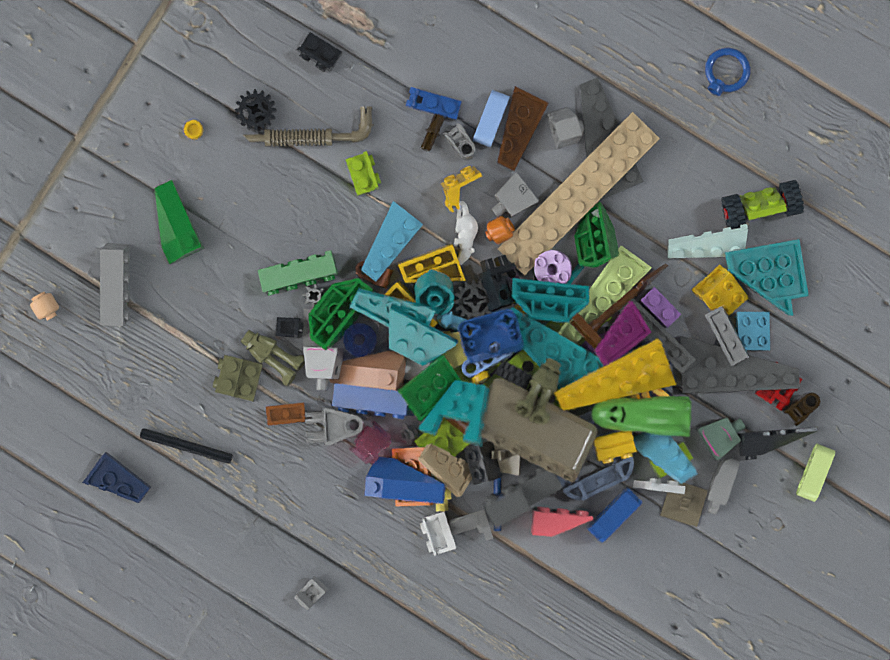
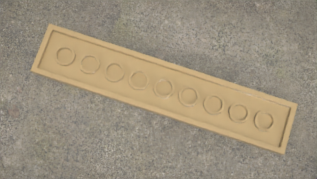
M632 112L513 232V237L505 241L498 250L503 255H506L511 263L515 262L516 268L525 276L535 266L536 258L543 252L551 250L660 138Z

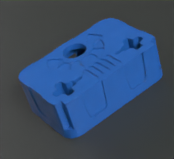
M505 309L461 322L458 326L464 354L471 363L517 352L524 347L519 322L512 309ZM473 330L472 335L469 336V331ZM492 343L500 344L498 352L493 353L489 350Z
M626 487L587 525L586 529L599 542L603 543L643 502Z

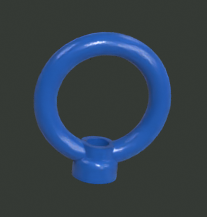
M722 48L713 52L705 65L706 78L710 83L707 89L716 96H721L723 92H734L741 89L748 82L751 71L746 56L733 48ZM725 55L737 58L743 67V74L740 80L730 85H726L723 81L716 79L713 74L715 61Z

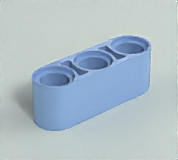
M495 90L491 91L475 132L474 142L491 147L510 96Z
M494 343L489 347V350L493 353L498 352L500 344ZM513 352L495 357L489 364L483 361L471 363L467 359L462 365L463 373L466 377L473 378L480 372L487 371L498 365L502 360L508 359L512 356ZM469 364H474L477 367L476 371L472 374L466 372V367Z

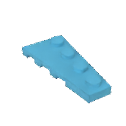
M393 201L361 271L377 282L423 224Z
M642 432L633 437L635 447L639 453L649 458L657 467H661L664 472L680 484L698 474L671 436Z

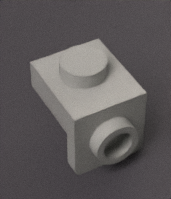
M314 576L294 598L298 601L299 605L309 610L328 588Z

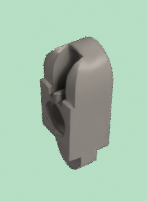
M732 458L723 459L719 462L716 472H713L707 492L708 500H710L708 513L716 515L720 504L726 506L740 463L738 460Z

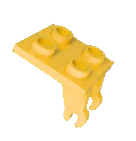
M467 166L460 171L461 173L456 176L450 175L444 179V182L440 183L446 197L445 205L449 211L454 212L453 205L456 206L457 210L460 208V188L482 177L475 166Z

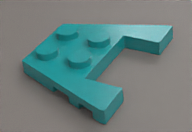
M455 380L418 429L424 433L436 435L443 417L469 422L463 440L468 443L481 445L482 438L480 435L481 430H484L483 414L487 408L489 389L483 385Z

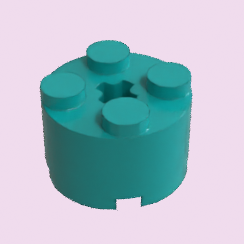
M432 269L417 279L414 287L416 303L437 308L435 314H440V316L452 309L454 305L453 283L446 274Z

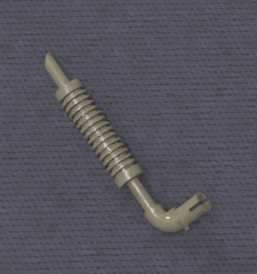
M365 106L360 107L359 130L352 131V133H332V128L322 129V131L321 129H318V131L317 129H314V131L313 129L311 131L309 129L307 131L305 129L303 131L302 129H299V131L298 129H295V131L294 129L291 131L290 129L288 131L286 129L284 131L282 129L280 131L279 129H276V131L275 129L272 131L271 129H266L264 134L243 136L249 142H265V147L279 146V144L280 146H283V144L284 146H287V144L288 146L291 144L292 146L294 144L296 146L298 144L300 146L302 144L303 146H306V144L307 146L310 144L311 146L313 144L315 146L317 144L319 146L321 144L323 146L325 144L326 146H332L333 141L360 142L369 136L372 126H374L372 124V107L367 106V114H365Z

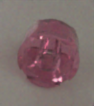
M374 420L371 422L373 426L369 427L367 425L353 441L355 442L354 448L352 446L349 447V450L361 461L371 465L379 458L378 453L380 450H386L392 443L391 435Z

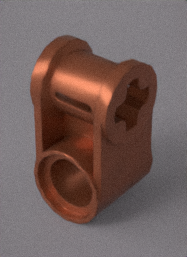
M365 261L357 264L356 274L358 277L387 289L393 270L387 268L377 282H375L366 274L362 275L361 270H359V267H363Z

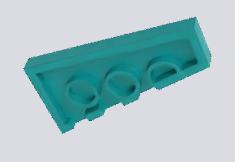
M360 288L350 304V308L389 327V310L391 306L428 325L437 308Z

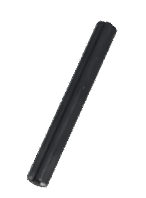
M143 428L140 432V438L227 464H230L233 458L231 453Z

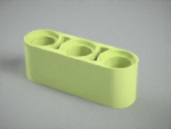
M818 443L814 446L798 485L796 495L812 502L817 500L834 459L835 450Z

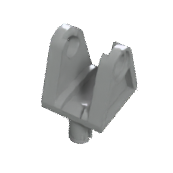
M323 408L320 412H305V417H313V419H305V424L323 423L324 425L323 431H306V437L314 436V438L306 439L307 444L324 442L325 445H331L359 434L364 429V420L358 415L331 408ZM353 419L359 422L357 430H352L349 426L350 421Z

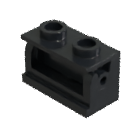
M491 441L464 448L474 485L502 478L498 459H492V451L495 448Z

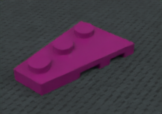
M628 302L595 349V353L603 366L618 360L651 333L634 302Z

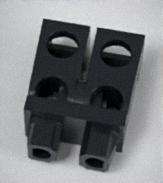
M506 255L494 258L496 267L492 258L480 262L483 272L478 274L480 280L482 279V286L486 290L490 301L487 304L489 311L517 304L512 297L513 278H520L515 270V262L509 264Z

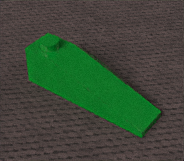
M170 180L155 187L161 248L169 264L171 265L205 249L173 181Z

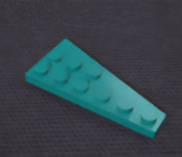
M511 308L519 322V328L524 341L523 349L539 367L546 362L547 358H551L561 364L557 386L559 390L604 367L597 355L535 319H530L516 308Z

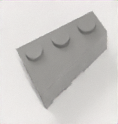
M568 107L546 113L556 149L579 143L584 132V126L582 121H578L577 116Z

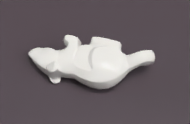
M459 201L460 208L457 210L455 233H458V238H454V247L458 245L460 247L458 261L462 265L475 252L472 246L478 231V223L469 214L467 204L464 201Z

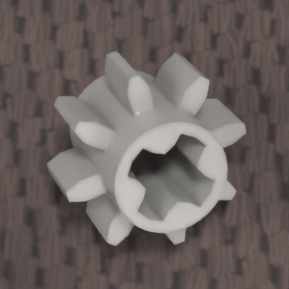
M316 284L313 289L307 286V294H302V296L307 297L304 303L308 304L311 302L312 308L321 299V293L324 291L323 288L317 290ZM311 292H319L317 301L314 299L310 300L312 297Z

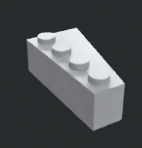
M107 243L100 249V325L124 326L129 321L130 310L127 309V302L130 299V291L128 290V283L130 281V244Z

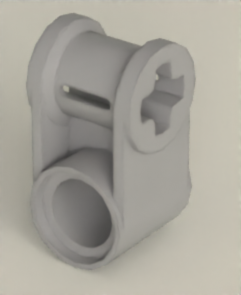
M457 123L456 127L448 133H443L448 143L462 159L471 160L475 156V145L460 123ZM469 146L472 148V152L464 154L462 153V148Z

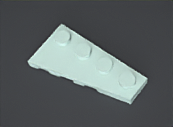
M743 224L740 225L741 228L731 230V227L723 228V232L712 234L709 231L704 232V234L698 237L689 235L669 239L667 256L668 258L726 257L725 252L746 248L748 226Z

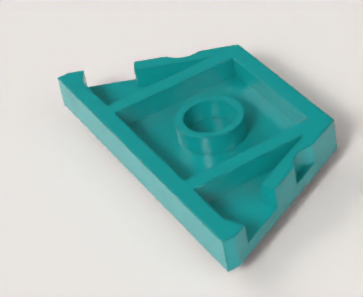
M391 306L389 310V348L424 366L457 345L458 340Z

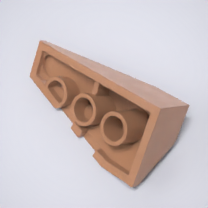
M385 351L342 361L339 378L330 379V383L398 391L404 386L407 357L395 351Z

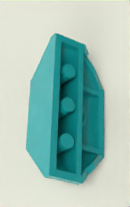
M513 278L512 297L530 319L568 323L575 314L581 312L589 304V286Z

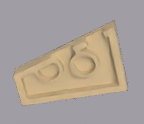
M428 444L418 458L456 497L462 496L472 480L468 463L465 460L456 458L433 444Z

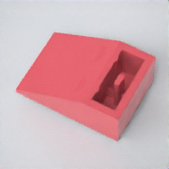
M537 506V510H533L531 533L532 535L553 537L593 520V516L584 510H576V513H569L568 509L557 508L555 512L550 511L549 507Z

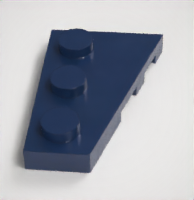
M107 452L101 456L82 482L98 487L100 490L117 494V496L136 503H140L151 489L150 485Z

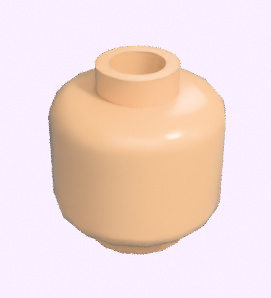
M44 291L31 299L33 302H31L30 307L38 319L45 318L48 321L57 316L56 311L59 309V305L51 293H45Z

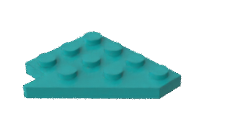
M800 239L725 252L728 271L786 315H794L791 299L809 296Z

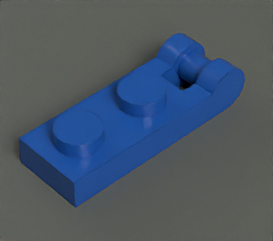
M410 87V98L406 101V107L430 114L436 113L457 121L462 101ZM417 97L423 98L422 104L416 102Z

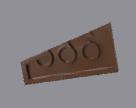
M516 86L514 87L497 161L498 164L513 172L549 104Z

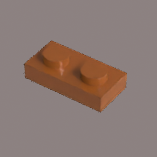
M305 403L266 406L267 425L305 422Z

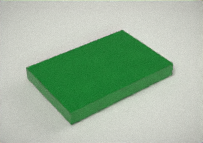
M441 355L400 388L398 393L415 417L421 422L428 416L455 380H462L446 357Z

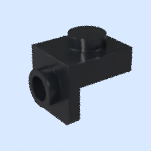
M277 317L276 337L299 338V334H303V322H300V318Z

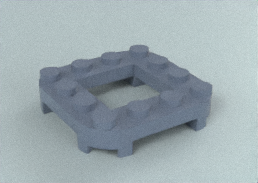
M592 411L579 416V418L594 425L600 436L619 432V430L599 427L592 420ZM621 456L613 458L614 462L612 465L581 480L577 477L573 483L564 480L558 475L556 476L563 487V492L568 497L575 500H586L627 480L633 471L634 459L633 457L621 459Z

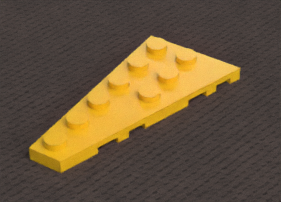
M656 339L554 393L561 409L564 411L610 399L674 386L676 382L662 343L659 339Z

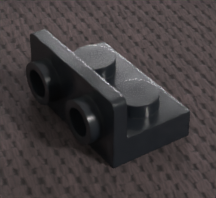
M309 32L301 47L297 48L298 53H300L299 57L307 62L310 60L315 62V66L323 72L326 70L331 72L342 55V51Z

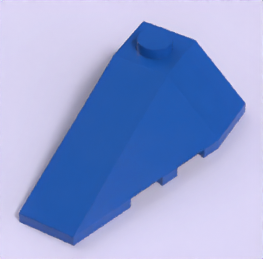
M377 456L366 476L364 496L444 504L445 484L415 470L411 466L401 463L396 458Z

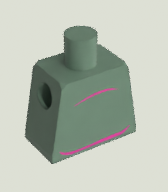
M724 417L698 427L696 430L714 460L718 461L741 441L737 433L746 427L740 418L730 423L729 419Z

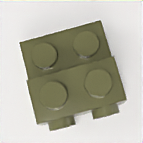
M224 355V358H220L217 369H220L219 377H215L213 382V388H216L215 392L254 402L263 364Z

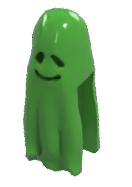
M687 396L610 399L596 403L593 406L592 420L599 427L606 429L643 431L656 435L689 437L691 400Z

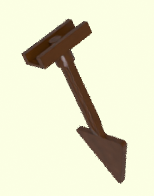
M666 263L641 279L636 288L627 292L598 318L587 323L577 313L572 317L573 320L570 324L595 350L602 341V338L596 333L601 328V325L634 297H637L668 265Z

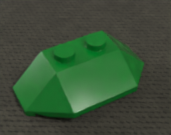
M598 202L581 219L574 235L580 266L596 268L619 256L615 228L603 204Z
M359 278L332 284L308 314L310 339L325 351L340 341L360 316V312L350 308V304L358 289L373 292V289Z

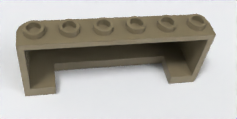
M495 379L488 387L487 408L483 414L484 430H481L480 437H484L494 444L511 451L513 454H517L529 462L573 483L577 479L596 438L597 428L589 422L565 410L563 411L550 402H547L545 410L550 414L549 422L547 424L534 423L530 421L531 414L528 417H523L515 409L517 402L525 400L529 392L505 379ZM538 396L535 398V401L533 403L532 412L536 408V405L539 401L540 397Z

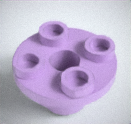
M558 250L545 251L535 260V276L538 281L566 284L572 275L570 259Z

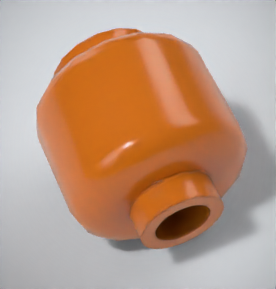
M499 216L487 223L485 234L490 242L494 241L496 244H501L513 237L515 228L508 217Z

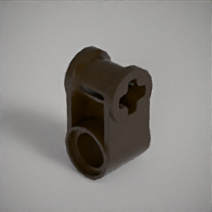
M806 392L783 412L791 417L795 422V426H798L820 406V397L816 393ZM812 395L815 398V403L812 406H808L806 399Z

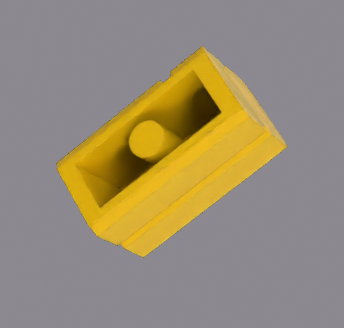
M619 431L596 437L593 442L597 461H602L603 464L614 462L613 458L621 456V459L633 457L632 453L636 452L631 431Z

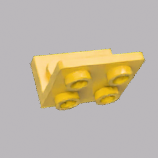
M721 265L717 266L692 289V292L704 301L710 311L723 306L728 316L749 298L731 272Z

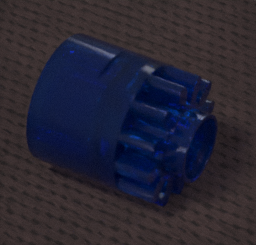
M363 323L350 325L345 331L343 343L345 349L350 354L364 357L374 352L377 347L378 338L373 328ZM358 335L365 337V342L362 345L356 344L355 340Z

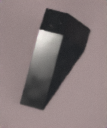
M818 427L738 433L741 440L739 442L740 456H745V460L757 459V455L766 454L817 432Z

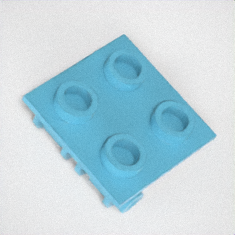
M736 312L737 327L735 330H737L745 349L770 350V312Z

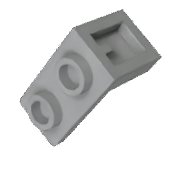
M484 509L448 520L452 535L478 528L480 534L484 533L486 540L493 538Z

